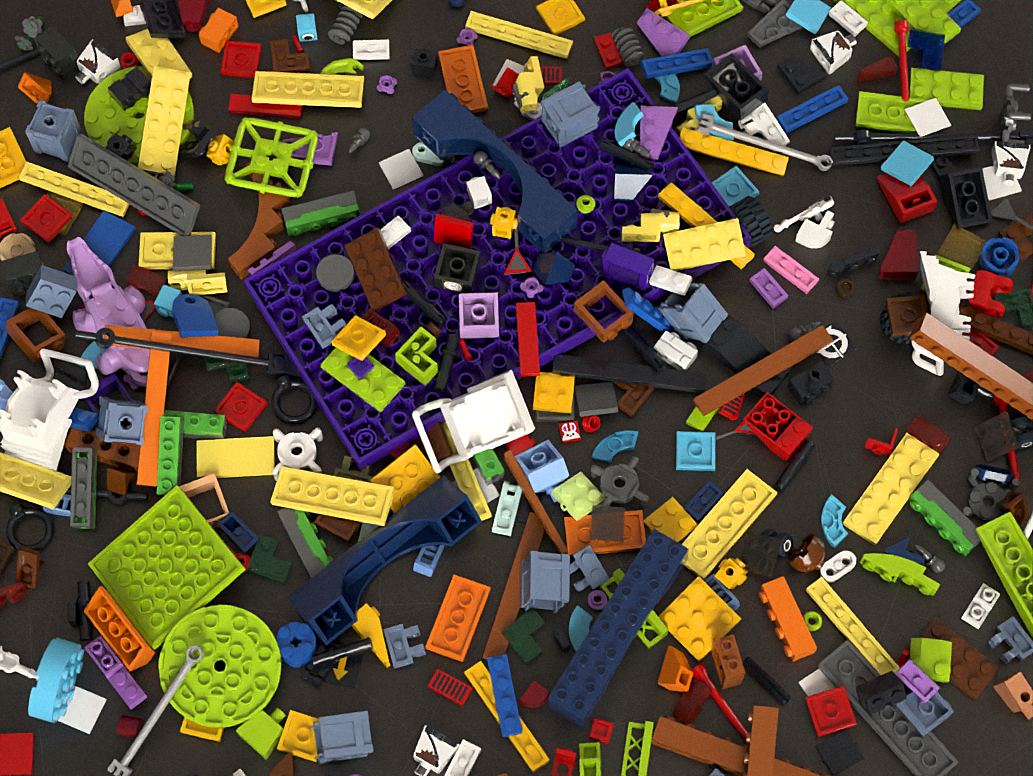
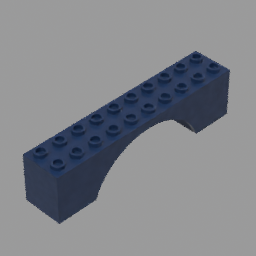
M443 90L412 117L414 136L439 159L452 155L474 156L477 151H484L487 153L488 159L490 158L493 163L500 166L511 176L522 198L521 207L518 212V231L541 253H548L561 241L562 237L567 236L577 227L576 205L571 201L568 202L560 190L554 189L545 177L537 174L536 169L532 165L526 164L519 153H514L509 144L504 140L501 141L494 130L488 129L479 117L471 114L470 109L466 105L460 104L453 93L449 94L446 90Z
M442 476L386 520L385 526L379 525L287 598L303 622L313 630L325 645H328L358 621L357 609L361 595L371 579L384 566L414 549L430 545L452 546L482 521L469 497L445 476Z
M653 529L549 695V708L584 728L604 696L617 667L635 636L658 602L667 594L687 562L688 548L658 530Z

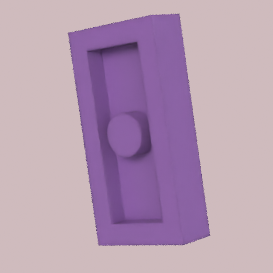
M765 268L750 278V283L772 309L788 299L787 293Z
M911 659L895 673L925 703L940 689Z

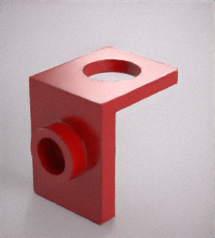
M507 67L497 85L490 84V87L503 96L510 98L513 94L512 87L519 74Z
M895 428L890 444L868 438L864 448L870 449L879 455H890L898 428Z
M557 748L550 776H561L556 770L560 764H565L569 769L568 773L564 776H572L577 753H573V750L568 748Z

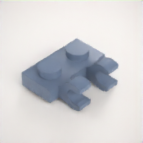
M333 304L327 306L322 311L317 307L302 316L303 321L322 349L332 344L331 341L346 326L343 319H340L332 326L327 321V319L338 315Z
M590 545L572 554L574 561L570 563L569 574L580 568L584 575V578L573 584L578 592L588 585L594 589L610 579Z
M1014 616L996 628L998 634L988 641L992 649L1004 640L1011 648L1010 651L1000 658L1004 665L1015 657L1022 661L1033 653V641Z
M403 624L383 629L395 669L414 663L412 657L426 655L423 644L411 648L408 644L407 638L421 636L418 625L404 629Z

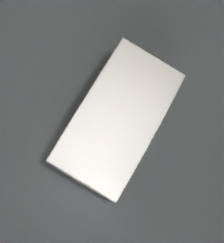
M983 583L961 619L979 629L1000 596V593Z

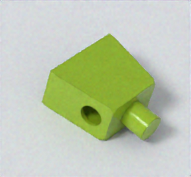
M276 708L270 716L261 710L241 725L236 732L238 736L267 760L281 738L283 728L279 723L286 715L279 708Z

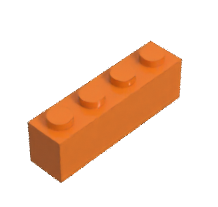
M784 576L762 584L759 592L762 603H766L769 609L767 614L770 620L774 621L777 626L775 631L778 638L783 639L785 644L784 651L787 657H791L794 662L814 654L817 647Z

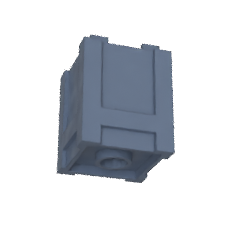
M580 81L541 101V121L547 127L559 148L598 128L597 122H599L598 113L600 106H596L585 91V84L582 85Z
M39 100L36 113L25 132L35 153H45L69 162L76 137L82 133L74 110L62 109Z
M702 283L690 284L685 296L672 292L664 303L661 302V306L658 308L682 339H695L703 343L709 341L713 332L728 316V313Z
M100 396L98 427H96L95 435L104 442L113 441L143 445L144 421L148 406L139 400H112L108 397ZM124 418H127V421L130 422L126 429H123V426L120 424Z
M530 551L529 555L520 561V608H525V611L529 608L549 609L556 613L560 610V607L564 606V603L569 602L570 554Z
M368 711L319 717L318 721L313 722V726L310 727V729H314L317 756L314 757V760L318 759V764L367 757L368 753L374 752Z

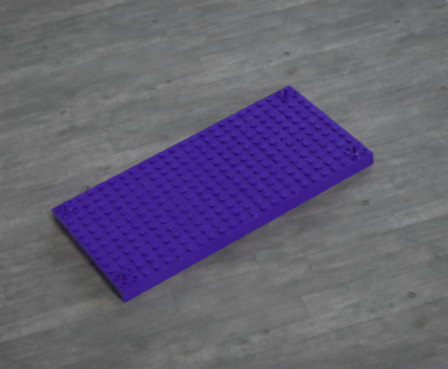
M629 68L586 91L596 106H600L598 113L599 122H597L598 128L559 148L555 139L541 121L540 116L500 138L501 141L504 140L509 144L514 153H519L526 164L532 165L536 169L537 174L545 177L554 189L560 190L568 202L571 201L576 205L577 199L583 195H589L595 200V208L592 212L584 214L577 209V227L565 238L571 237L607 246L614 243L632 251L634 248H640L642 255L654 259L653 272L656 265L670 269L663 232H660L659 242H621L622 227L628 225L640 227L641 214L650 213L652 209L673 211L658 198V194L671 182L717 222L737 218L672 127L667 134L659 158L647 159L654 162V166L650 170V174L653 176L633 201H614L615 165L630 166V164L605 151L599 150L600 144L603 142V139H606L620 146L615 138V126L620 115L631 103L634 102L639 109H641V106H656ZM640 120L635 125L636 136L634 137L639 142ZM472 155L467 156L244 279L249 295L360 471L389 455L391 451L403 444L420 437L412 417V412L418 407L438 399L450 398L452 400L468 393V388L509 370L513 371L516 381L522 378L520 375L516 303L535 302L539 366L541 367L554 360L555 355H562L596 335L574 311V302L603 280L623 302L622 290L628 287L634 292H638L642 298L647 299L650 303L671 291L650 285V283L646 291L607 277L603 275V267H601L603 251L568 244L565 241H560L548 253L559 252L575 265L570 282L545 285L533 272L538 255L542 253L519 231V251L532 272L504 275L515 252L514 229L511 239L493 236V225L490 224L492 213H496L497 207H509L512 210H516L518 218L522 198L516 183L505 170L491 162L501 175V178L498 179L492 176L486 168L482 169L480 165H477ZM484 176L492 195V204L474 209L467 192L466 182L474 177L480 178ZM437 213L474 223L471 249L480 251L481 262L473 293H498L499 337L460 338L464 339L472 358L467 361L464 359L463 351L458 343L457 357L453 361L446 392L434 390L438 373L425 386L396 363L395 353L420 327L426 329L424 325L427 326L431 321L441 331L438 338H436L437 347L429 355L437 363L439 371L443 357L441 353L445 349L448 334H455L460 337L459 294L466 293L437 288L434 284V275L443 244L434 242V226ZM399 216L411 228V232L393 245L389 252L402 282L408 281L426 300L434 303L436 309L447 317V321L442 327H438L429 317H425L423 311L405 295L374 312L370 307L355 269V276L349 287L332 292L324 289L319 284L316 275L317 266L323 258L329 255H342L351 261L345 247L346 244L375 228L381 230ZM679 216V231L693 228ZM739 221L743 243L748 248L751 236ZM724 261L676 272L692 276L693 280ZM530 277H535L539 281V285L543 286V291L536 293L533 298H528L527 293L520 288L521 283H524ZM606 295L587 309L604 329L624 315ZM333 304L338 315L327 319L331 326L340 319H343L347 325L356 315L385 330L386 336L369 355L403 379L405 385L381 413L321 368L322 362L336 347L330 344L322 349L303 321L302 316L317 307L322 311L327 306ZM440 407L427 411L420 416L426 433L437 422H446Z

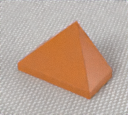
M111 0L116 17L134 12L130 0Z
M27 72L23 74L18 88L35 103L38 104L39 100L48 103L52 94L51 81Z

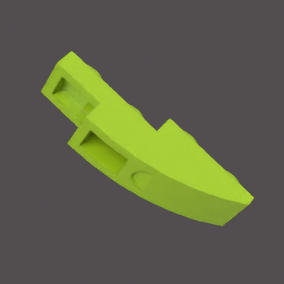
M870 553L864 554L860 561L866 570L877 572L882 579L895 583L899 576L904 583L918 587L920 592L925 595L934 596L940 586L939 583L923 575L926 567L906 558L889 554Z
M600 742L579 744L580 776H602Z

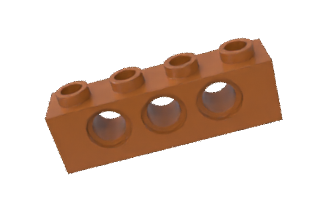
M71 428L65 443L68 452L72 453L73 448H94L97 450V461L138 473L140 445L125 442H104L95 435L96 431L90 430V432ZM94 439L91 444H85L87 440ZM106 445H112L109 450H103ZM125 450L130 451L126 456L121 455Z

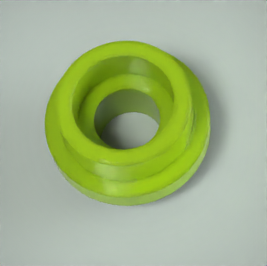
M589 195L580 196L576 202L577 209L584 214L590 213L595 208V200Z
M814 611L804 614L803 619L809 631H817L822 625L821 616ZM813 619L815 624H809L808 620Z

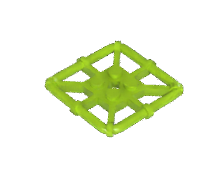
M244 117L238 126L234 143L230 147L231 154L225 171V181L227 184L258 190L264 194L268 192L288 197H301L307 185L310 169H313L314 165L313 158L318 143L317 132L286 125L281 121L276 123ZM252 125L276 130L274 140L261 138ZM245 128L256 142L254 150L240 147ZM282 131L305 136L292 144L279 142ZM310 143L305 160L292 158L293 151ZM238 155L252 158L249 166L233 173ZM273 155L276 158H273V160L270 161L268 156ZM289 166L303 168L299 186H296L287 174ZM252 172L264 175L262 183L241 180V178ZM269 177L283 178L290 189L268 185Z

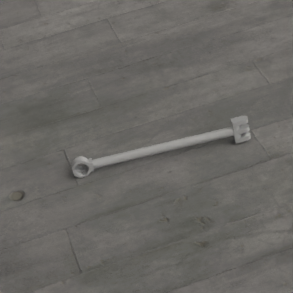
M701 114L700 119L702 120L699 121V127H697L698 133L707 136L710 130L812 162L822 171H827L832 166L833 160L829 155L814 156L715 124L713 123L714 116Z
M198 645L188 648L186 662L121 761L117 758L114 759L108 767L110 773L117 767L114 776H120L122 772H124L122 776H129L133 770L128 767V764L192 666L204 658L205 652L203 648H199L200 646ZM196 650H199L200 652L199 657L195 656Z

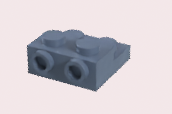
M913 691L906 696L907 699L897 703L899 709L923 737L954 713L950 703L944 700L938 691L926 703Z

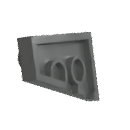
M781 0L746 36L758 47H762L803 27L785 16L791 5L786 0Z

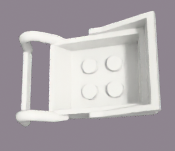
M920 251V270L931 316L963 336L962 333L964 332L970 333L971 326L964 325L963 322H971V318L959 315L960 299L974 297L973 294H967L966 291L974 290V282H968L967 279H974L975 275L958 272L940 265L939 259H936V256H928L927 252ZM963 336L967 340H970L969 336ZM912 340L914 348L912 359L914 363L938 376L943 375L944 361ZM920 354L936 360V366L921 359Z
M43 348L40 350V355L46 369V376L34 379L25 372L18 370L17 373L20 375V378L14 377L18 388L8 399L5 411L0 409V431L3 435L0 443H2L1 447L5 450L4 454L56 471L66 435L72 423V420L68 418L78 399L91 397L97 392L99 380L91 360ZM50 357L84 365L91 381V387L87 390L78 391L66 387L58 380L53 379L54 368Z
M512 370L468 388V393L452 400L450 398L438 399L426 403L412 412V417L436 473H440L449 465L471 458L473 454L489 448H495L533 432L535 427ZM440 407L459 454L448 457L438 463L420 416L427 411Z

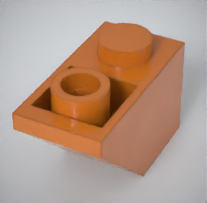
M668 646L658 684L670 691L688 692L693 671L685 654L673 646Z

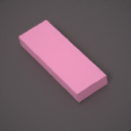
M776 246L763 258V262L806 294L819 281L818 277Z

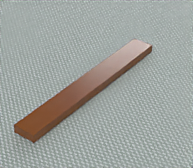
M821 325L693 399V402L704 417L831 344L833 339L825 327Z
M532 512L529 514L482 659L487 661L488 657L506 654L520 610V561L525 559L530 551H539L545 533L536 514Z

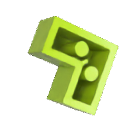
M420 327L395 353L396 363L425 386L438 373L437 363L429 357L430 353L437 347L436 338L423 327Z

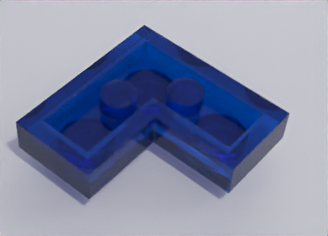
M915 28L910 29L908 47L923 50L922 68L933 71L941 70L945 34Z

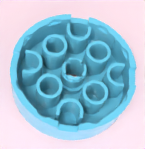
M57 637L50 642L36 673L39 676L37 684L31 690L28 707L29 716L56 723L61 716H65L68 709L66 704L68 700L72 701L75 694L73 687L76 682L77 673L80 674L83 667L81 660L84 650L81 649L80 644Z

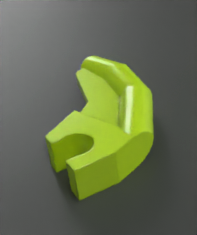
M345 58L331 62L323 68L320 74L337 75L339 73L357 76L354 69L358 68L362 71L364 67L358 60Z

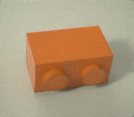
M218 8L215 13L210 15L208 23L199 31L201 44L220 53L226 41L231 38L239 26L237 17Z

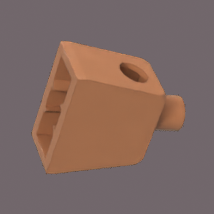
M1021 671L1008 675L993 686L1012 712L1022 711L1028 720L1033 717V690Z

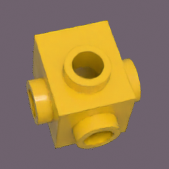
M225 134L216 136L209 143V150L206 156L217 165L228 163L231 154L230 147L233 145L234 140Z
M497 207L496 213H492L490 224L493 225V236L511 239L513 229H517L518 226L516 210H512L509 207Z
M739 558L724 559L718 566L720 570L716 573L715 577L728 589H734L737 584L740 586L746 580L748 570L744 568L746 564Z

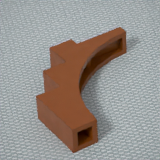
M251 161L245 164L246 167L251 164ZM253 172L249 174L253 182L262 183L263 174ZM269 178L268 185L283 188L280 183L274 185L272 180ZM258 191L259 208L255 226L240 249L228 258L231 269L240 280L249 275L248 269L251 267L257 268L260 266L261 260L264 258L270 259L274 251H276L277 245L272 237L284 230V218L279 212L282 211V208L292 204L290 197L268 192L264 194Z

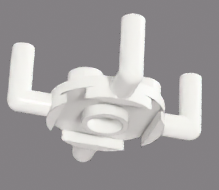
M319 427L315 428L309 435L302 432H293L285 435L279 429L273 430L274 439L279 443L277 452L280 463L272 470L276 481L281 466L299 470L309 467L313 472L322 474L321 468L314 462L317 456L314 440L316 439L319 442L323 440L322 430ZM295 447H300L302 453L300 455H293L292 450Z

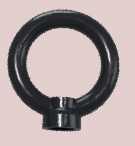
M290 375L282 376L276 381L278 387L275 389L271 400L272 409L276 416L282 421L291 424H298L308 420L316 411L317 402L305 382L292 380ZM293 387L303 389L310 398L309 408L299 416L285 414L279 405L281 394Z
M22 503L15 505L9 510L11 518L7 523L6 535L9 543L15 549L19 550L21 547L40 551L49 544L53 536L54 525L52 519L45 511L35 507L25 508ZM27 515L40 517L46 526L43 539L33 545L20 543L14 534V527L17 521L24 519Z

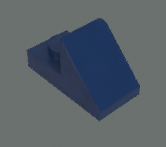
M233 511L217 524L227 538L234 542L244 553L259 541V538Z
M910 537L886 548L883 553L899 556L922 566L925 557L921 556L918 552L906 551Z

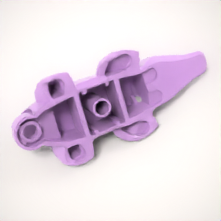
M80 237L68 241L66 250L71 259L73 276L77 277V291L85 305V308L73 311V324L75 328L80 331L97 333L99 329L105 328V325L147 329L139 315L143 312L146 303L143 294L133 285L122 290L116 284L110 267L100 260ZM111 346L104 349V352L99 354L98 358H95L97 368L102 374L108 375L121 368L131 375L135 384L146 387L147 376H141L139 372H148L149 349Z

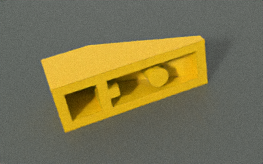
M366 603L357 610L358 621L352 627L362 639L371 638L373 649L371 650L388 668L390 663L380 624V613L374 606L370 608Z

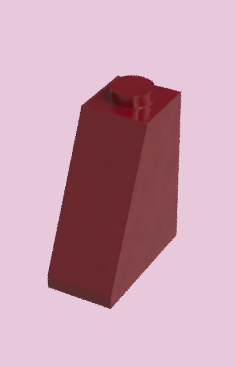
M178 0L184 29L191 32L200 31L204 26L211 0Z
M902 229L897 231L880 268L878 279L916 280L919 272L916 231Z

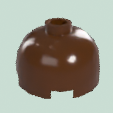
M811 533L801 540L804 543L797 549L794 548L787 559L794 569L804 573L811 572L814 569L819 570L825 563L823 560L826 556L825 545L818 536Z

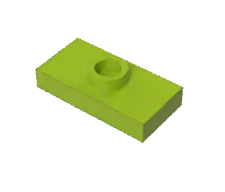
M695 407L686 424L699 432H704L718 409L703 417L699 409Z

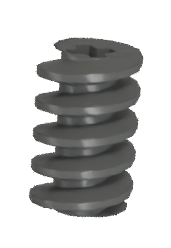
M344 5L331 26L328 36L338 44H345V41H350V36L354 34L353 30L357 28L356 24L360 23L359 18H362L363 14Z
M621 27L613 31L612 37L624 62V66L630 68L637 65L645 54L641 52L642 47L638 46L639 41L636 40L637 35L634 34V29Z

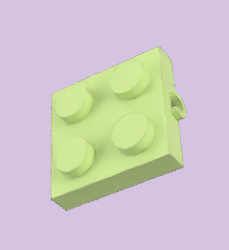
M579 472L553 489L551 493L561 504V509L563 511L567 510L576 521L601 506L606 498L582 472Z

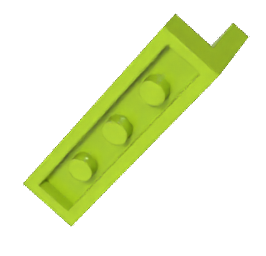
M620 568L613 572V577L600 585V588L609 599L613 593H610L606 587L614 581L619 585L625 576ZM652 611L641 627L643 632L639 630L637 633L649 649L668 635V628L656 613ZM645 629L654 630L658 636L649 642L644 636Z
M646 721L645 724L629 722L621 776H626V770L632 766L638 772V776L647 775L654 722ZM632 728L644 729L643 737L638 741L631 735ZM636 746L641 755L633 761L628 753L629 750Z

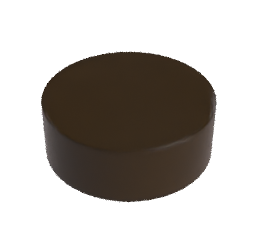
M841 279L836 286V292L842 298L852 297L856 289L855 283L850 279Z

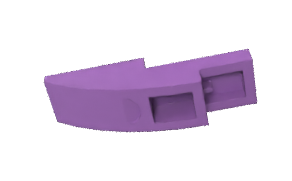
M101 636L85 647L86 651L131 710L147 698Z

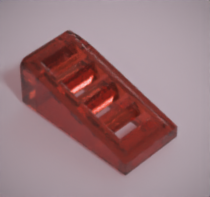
M889 56L860 69L857 80L861 82L891 77L896 74L898 67L893 58Z
M369 308L361 318L368 322L374 317L370 322L371 324L376 325L380 322L377 327L381 329L385 327L386 336L380 342L389 347L400 335L397 326Z

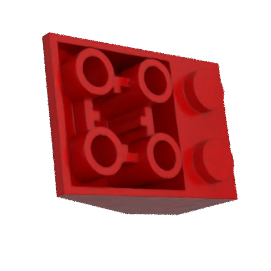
M888 173L876 176L900 224L934 211L937 200L930 186L921 176L912 186Z
M768 392L743 419L762 442L786 463L803 444L804 440L810 436L813 429L810 424Z

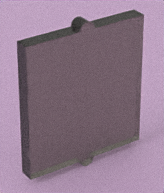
M592 505L590 540L604 541L605 543L609 541L623 542L625 508L611 507L610 505Z

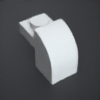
M827 210L820 225L805 219L797 233L795 242L808 248L825 246L832 236L831 229L835 223L832 221L834 213Z

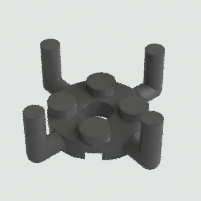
M1009 83L1006 86V96L1004 97V100H1007V104L1002 105V111L1000 112L1001 125H1005V129H1001V142L1024 144V140L1009 139L1012 130H1016V120H1031V113L1017 111L1018 101H1015L1013 97L1014 91L1029 92V84Z
M633 456L627 465L609 466L605 470L597 465L591 466L590 476L593 479L597 478L598 475L601 477L600 490L606 497L600 506V514L608 513V508L612 502L625 504L634 497L641 500L640 506L642 508L648 506V495L638 490L639 479L635 471L638 468L639 462L637 456ZM617 479H622L625 482V486L621 488L616 487L614 482Z
M973 468L967 477L973 489L968 498V506L963 508L962 513L967 518L974 516L979 520L982 519L990 522L1004 515L1005 511L998 507L997 503L1008 494L1015 492L1020 484V480L1017 478L1013 479L1011 484L1004 489L994 482L980 484L976 479L979 470ZM983 499H991L993 506H985Z

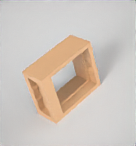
M215 473L179 486L188 498L215 488L224 514L207 520L212 528L217 527V524L229 514Z

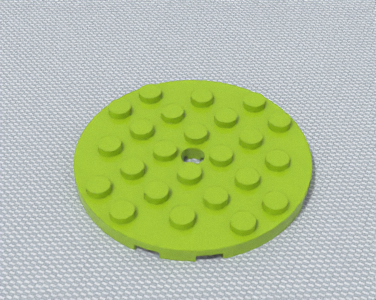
M137 66L151 82L152 79L144 67ZM130 67L111 74L96 86L87 101L84 122L89 138L105 148L109 138L115 134L120 136L125 134L133 140L131 143L137 149L128 162L138 166L149 95L141 98L133 107L124 111L111 97L108 90L109 86L119 79L123 80L126 78L125 75L135 68ZM187 92L183 123L194 120V106L189 92ZM138 112L144 114L140 119L135 118ZM182 128L179 146L184 144L191 133L189 130Z
M217 605L193 611L172 628L165 639L159 657L160 683L164 693L186 662L188 648L198 645L205 652L204 658L192 666L169 701L181 715L203 726L223 728L244 723L267 706L278 687L282 663L277 641L268 626L251 612L235 606ZM196 650L195 656L199 657L200 652L199 650ZM219 660L226 663V668L221 672L215 670V663Z

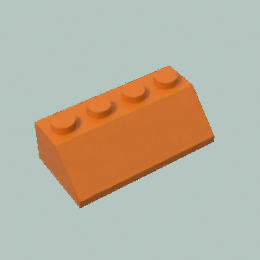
M100 586L85 608V614L130 672L147 665L156 652L144 639L112 595L103 586Z

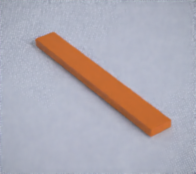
M105 325V328L111 329L115 336L151 341L152 331L171 333L172 345L259 358V340L226 336L180 337L179 332ZM104 335V339H109L107 335ZM113 344V345H112V346H117V347H128V348L147 349V348L133 347V346L120 345V344Z
M152 331L151 341L171 344V333ZM150 349L144 402L148 406V411L145 414L144 444L140 445L136 485L157 486L160 416L164 415L170 352Z

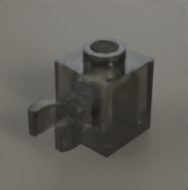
M467 201L460 209L453 203L450 206L444 207L441 214L470 222L469 215L474 212V205Z

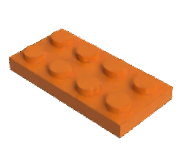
M469 45L438 51L446 91L449 94L453 93L460 104L466 105L470 109L471 114L488 111L474 46Z
M642 510L586 515L578 521L573 517H564L567 550L570 557H573L572 554L587 545L591 546L595 554L641 550L646 542Z
M453 575L426 644V649L464 662L491 587Z

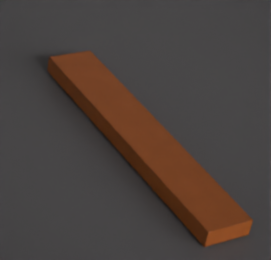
M511 450L505 452V462L557 553L568 554L565 544Z

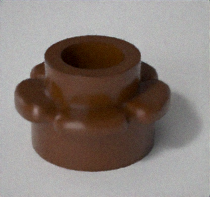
M431 321L427 326L424 325L426 331L438 338L441 331Z

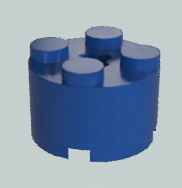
M1005 237L991 238L985 243L979 255L978 268L999 276L1010 277L1020 260L1018 246L1012 240Z
M300 622L289 623L279 629L276 641L279 646L281 659L292 667L308 665L312 660V655H315L318 650V643L313 630L307 624ZM299 642L298 647L295 648V643Z

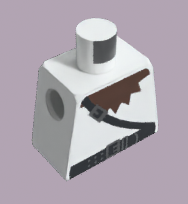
M835 31L813 39L810 50L826 72L831 74L850 59L852 46L856 44V39L853 35L844 38L839 31Z
M92 40L77 59V65L81 72L75 77L81 84H84L89 78L99 84L106 77L119 70L121 66L117 57Z
M995 141L991 150L994 174L997 177H1004L1005 185L1012 186L1015 184V179L1022 177L1030 145Z
M425 725L413 755L414 760L419 762L414 773L418 776H427L430 769L440 773L456 754L459 744Z

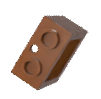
M604 280L574 302V311L603 343L614 339L618 331L622 328H628L633 322V312L625 306V303ZM605 295L624 314L606 329L587 311L589 307Z
M28 308L6 322V332L33 363L37 360H42L40 355L41 349L58 351L65 345V333L47 313ZM40 320L53 337L34 346L21 330Z
M734 634L714 639L710 653L721 689L741 685L745 676V669Z

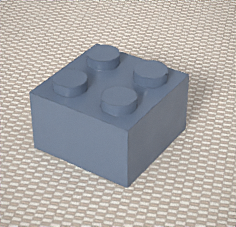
M41 265L26 292V306L62 318L77 292V277Z

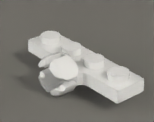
M766 103L762 104L741 121H738L740 128H745L743 133L749 135L761 133L765 140L783 146L790 143V140Z

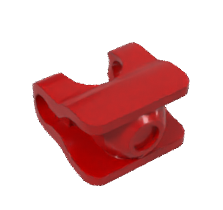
M985 270L977 271L973 281L974 290L969 293L974 295L973 298L968 299L970 303L969 308L991 317H1003L1005 306L1001 302L993 300L992 297L997 293L1007 294L1011 292L1014 285L1013 281L1010 278Z

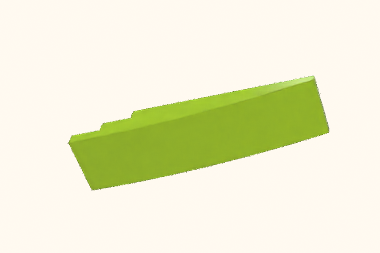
M1008 512L975 530L1008 595L1033 638V549L1012 513Z

